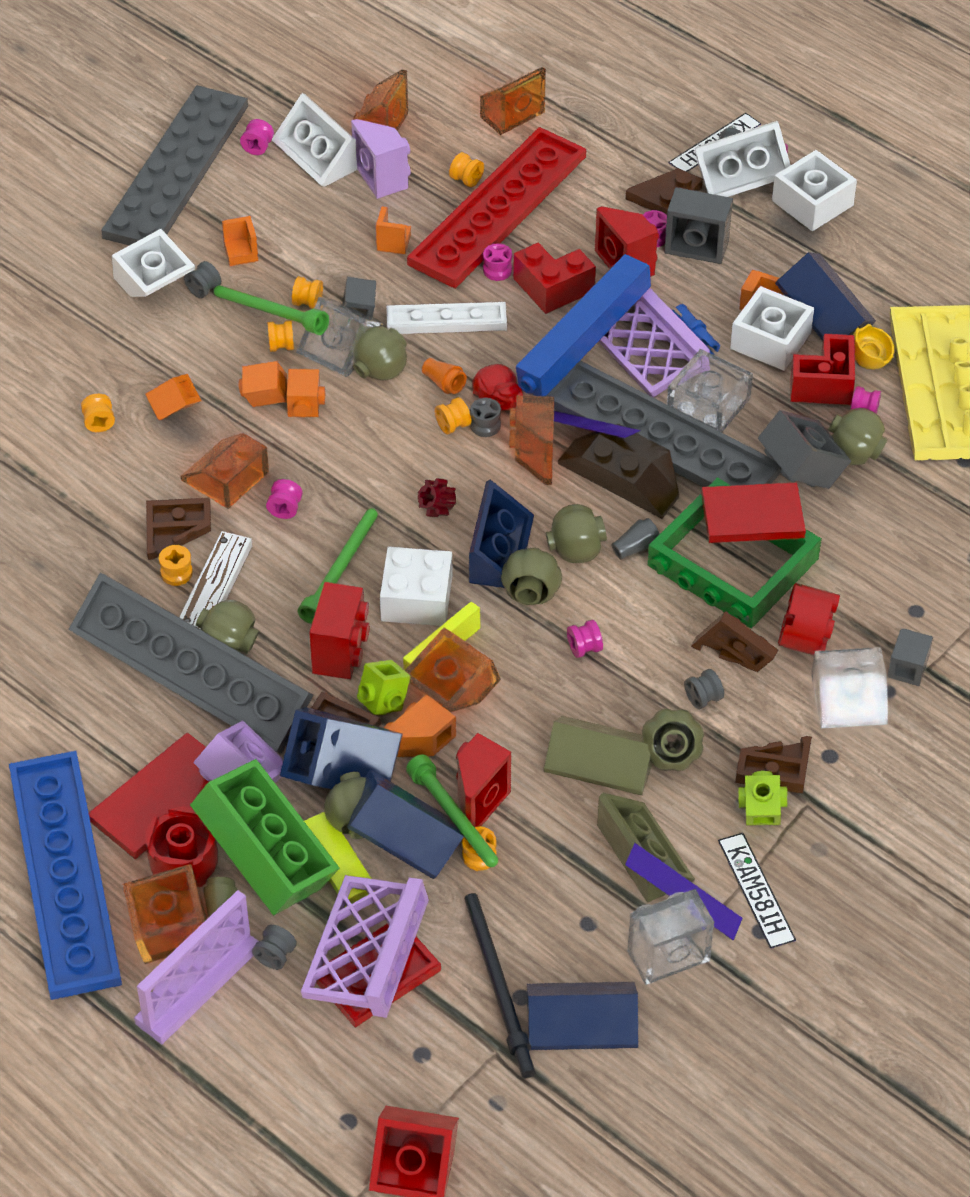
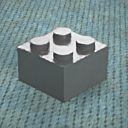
M675 187L667 210L665 254L722 264L729 243L733 198Z
M779 410L758 437L765 447V454L778 463L782 468L780 470L781 474L791 482L799 481L811 487L819 486L829 489L851 463L850 458L836 444L833 437L820 421Z

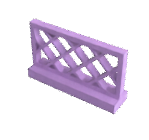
M651 288L634 304L636 307L634 313H625L619 319V321H632L631 330L615 329V324L598 341L651 397L657 396L696 370L703 374L712 368L709 348ZM637 323H651L653 325L652 332L636 331ZM613 337L629 338L627 347L614 346L612 344ZM634 339H649L648 348L632 347ZM655 340L668 341L670 343L669 350L653 349ZM630 355L646 356L645 365L631 364L629 362ZM651 357L667 358L666 367L650 366ZM672 358L686 359L688 362L682 368L671 367ZM648 374L664 375L663 380L653 386L647 381Z
M345 875L301 989L302 997L369 1008L373 1016L387 1018L429 901L423 880L409 877L407 884ZM352 888L366 890L369 894L352 904L348 899ZM389 894L400 895L398 902L387 908H384L379 901ZM375 903L380 912L362 920L357 912ZM353 915L358 924L340 933L337 928L339 921ZM386 920L389 924L388 930L374 938L369 928ZM364 932L369 941L351 950L346 941ZM342 944L347 953L329 962L326 958L328 950ZM375 949L378 953L377 960L362 967L357 958ZM353 961L358 971L340 980L335 970ZM329 973L336 981V983L325 989L314 988L316 981ZM365 979L368 985L364 995L351 994L346 989L359 980Z
M237 890L137 985L141 1011L134 1017L135 1024L161 1045L254 956L252 949L259 941L250 935L246 896Z

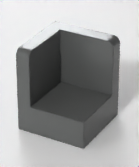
M347 277L342 306L366 309L365 325L371 326L375 308L376 281Z
M904 628L901 629L891 655L887 678L920 686L930 656L933 636Z

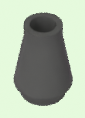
M646 518L643 521L638 519L611 546L617 557L622 560L627 556L649 549V544L660 533L651 519Z

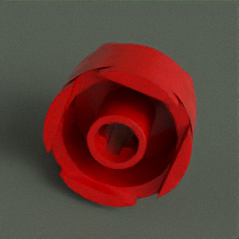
M794 583L788 601L787 612L782 622L778 646L823 658L828 639L830 640L835 623V620H832L833 613H836L840 595Z
M177 806L170 808L168 813L158 818V815L154 817L147 826L145 842L149 866L154 879L159 883L176 888H200L204 886L218 864L217 840L192 807Z

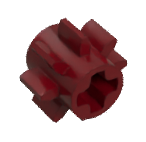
M447 479L425 480V485L418 491V507L427 509L426 516L437 518L439 515L448 516L449 510L456 505V489L447 487Z

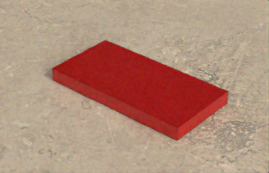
M187 732L89 812L90 822L130 856L137 859L147 850L145 833L150 821L157 815L159 818L168 813L170 808L177 806L191 807L190 804L209 782L203 778L199 768L193 763L206 747Z

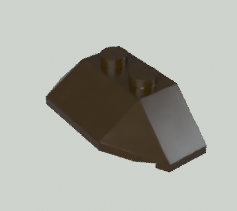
M597 431L576 438L558 460L559 465L663 519L679 498L670 450L638 433L626 438Z

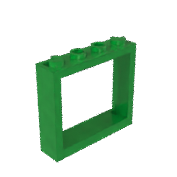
M717 477L708 487L731 485ZM700 494L649 544L647 566L657 571V574L664 575L674 581L682 589L697 595L708 605L715 606L723 612H728L752 629L819 559L822 538L806 530L805 538L767 540L793 556L751 598L672 550L705 517L702 496Z

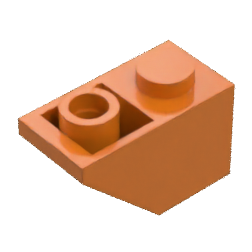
M426 694L417 703H411L403 715L394 722L386 724L384 729L403 733L397 757H415L422 754L434 756L456 737V716Z

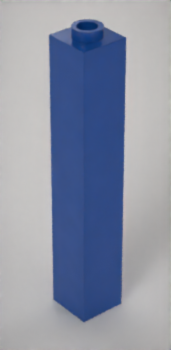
M624 254L516 365L519 387L528 394L544 399L651 287L649 265Z

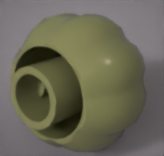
M376 326L364 329L353 342L352 352L356 362L353 364L354 370L364 379L367 376L378 380L395 378L406 366L407 354L405 347L407 344L405 339L394 328L388 330L386 327Z
M866 408L852 409L843 416L837 414L828 428V431L832 432V437L836 444L850 458L851 463L849 465L865 464L869 458L875 461L888 440L882 436L885 427L881 418Z
M580 504L568 505L559 510L553 518L551 531L546 532L550 551L556 549L558 554L570 563H584L593 560L601 551V542L607 540L602 517H594L589 507Z
M539 548L515 551L509 556L502 568L501 581L507 594L511 599L524 605L548 602L554 597L555 592L561 586L562 572L557 565L556 559L553 555ZM518 578L517 586L515 587L512 581Z
M236 600L221 601L210 610L203 608L195 625L215 639L246 654H249L259 633V630L253 628L256 619L251 609Z
M661 709L643 725V741L648 744L651 761L658 769L664 771H683L689 768L691 763L702 755L703 727L687 710ZM670 734H677L674 742H668L666 737ZM654 740H658L656 750L654 749Z
M350 772L340 777L341 782L336 784L328 793L324 804L326 819L336 830L343 834H350V837L353 839L363 838L362 836L351 831L347 826L353 810L362 796L366 777H361L359 772Z

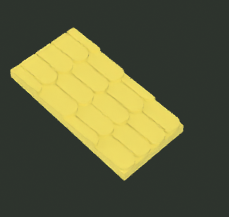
M970 305L890 307L891 331L914 460L970 459Z

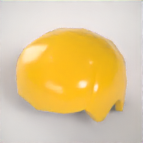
M867 324L863 328L859 329L858 327L853 334L855 335V361L859 366L865 369H879L892 360L895 347L891 336L883 329Z

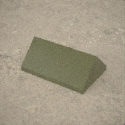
M561 716L553 723L544 772L642 796L653 763L648 750V744L643 741V735ZM658 740L653 741L655 750L657 747Z
M602 793L599 796L597 826L647 903L666 895V893L625 865L634 843L689 881L693 882L695 880L644 802Z

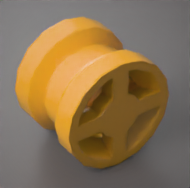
M461 152L453 159L449 169V176L457 181L462 180L464 185L472 188L480 181L483 175L484 163L478 159L472 160L468 154Z
M298 276L293 286L292 304L295 306L305 304L310 309H318L323 295V282L321 280L310 282L305 277Z
M287 320L283 324L267 322L270 352H276L279 348H285L288 351L294 350L292 320Z
M96 393L83 399L81 410L84 415L85 427L92 432L109 430L115 423L110 398L105 394Z
M460 397L452 399L448 405L440 404L435 407V417L438 425L447 435L455 432V429L459 426L467 427L471 424L469 409Z
M171 545L160 552L159 564L162 580L172 586L187 583L193 574L189 550L181 545Z
M475 827L496 854L497 842L494 832L486 827ZM463 837L462 860L464 864L476 871L490 868L486 866L466 838Z

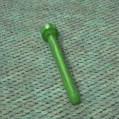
M221 285L214 288V294L219 298L302 323L307 332L322 335L328 328L329 316L324 311L311 309L304 312Z
M370 508L365 512L316 593L304 598L297 612L305 622L310 624L313 622L324 582L337 583L378 516L375 509Z
M422 754L412 758L406 767V772L415 784L426 786L486 866L495 867L498 864L497 855L438 781L435 764L427 755Z

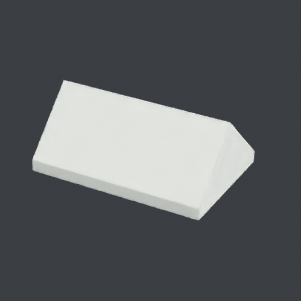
M302 93L277 130L272 141L321 186L325 187L357 170L356 139L306 94Z
M778 121L695 147L699 169L709 194L729 197L772 183L777 173L790 166Z

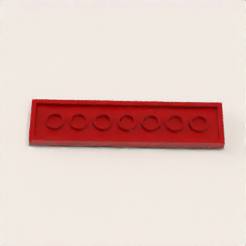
M538 127L407 256V265L456 289L484 260V249L492 244H500L586 158V148Z

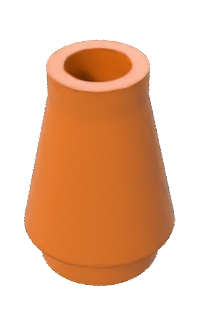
M428 358L422 366V373L428 376L446 394H457L466 384L467 376L460 366L437 361L433 358Z

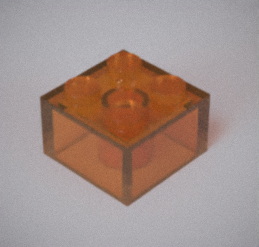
M191 864L122 884L135 943L144 964L167 958L207 920L200 886Z

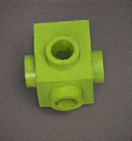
M393 660L365 663L358 687L357 699L375 715H386L390 712L402 711L411 676Z
M757 771L752 773V776H745V787H738L739 808H746V826L781 825V807H787V786H780V775H773L769 771Z

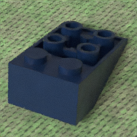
M308 707L295 710L280 776L305 784L332 789L341 782L340 777L346 773L359 772L361 777H366L367 773L372 770L391 782L403 733Z

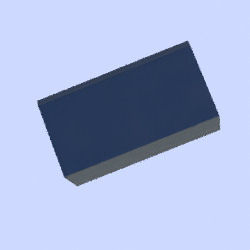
M808 252L775 283L786 297L814 307L812 329L822 341L824 334L853 335L858 327L860 329L867 324L873 325L876 322L819 253Z
M491 479L486 481L470 547L469 583L505 588L501 581L502 568L512 553L517 550L527 549L534 514ZM518 578L512 581L515 587L517 586Z
M372 770L366 775L362 796L354 808L347 826L351 831L432 879L438 876L464 837L448 816Z
M635 982L527 984L528 1037L531 1050L638 1048V992Z

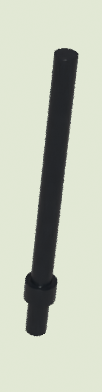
M470 893L465 896L464 900L506 1026L508 1048L510 1054L516 1057L522 1078H531L536 1074L529 1053L531 1044L527 1033L521 1029L478 895Z

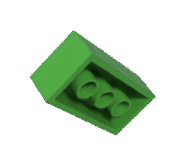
M257 759L208 782L190 804L273 916L321 890L340 869Z

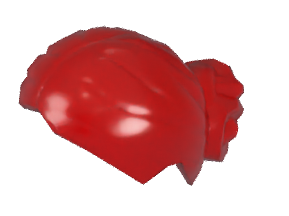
M503 364L485 366L473 378V395H477L480 399L491 398L496 400L500 404L501 410H513L524 399L523 390L518 385L516 375L511 368Z

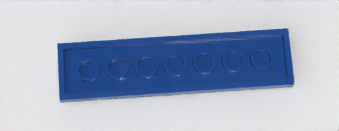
M77 751L10 763V775L50 999L54 1000L121 986L122 981Z

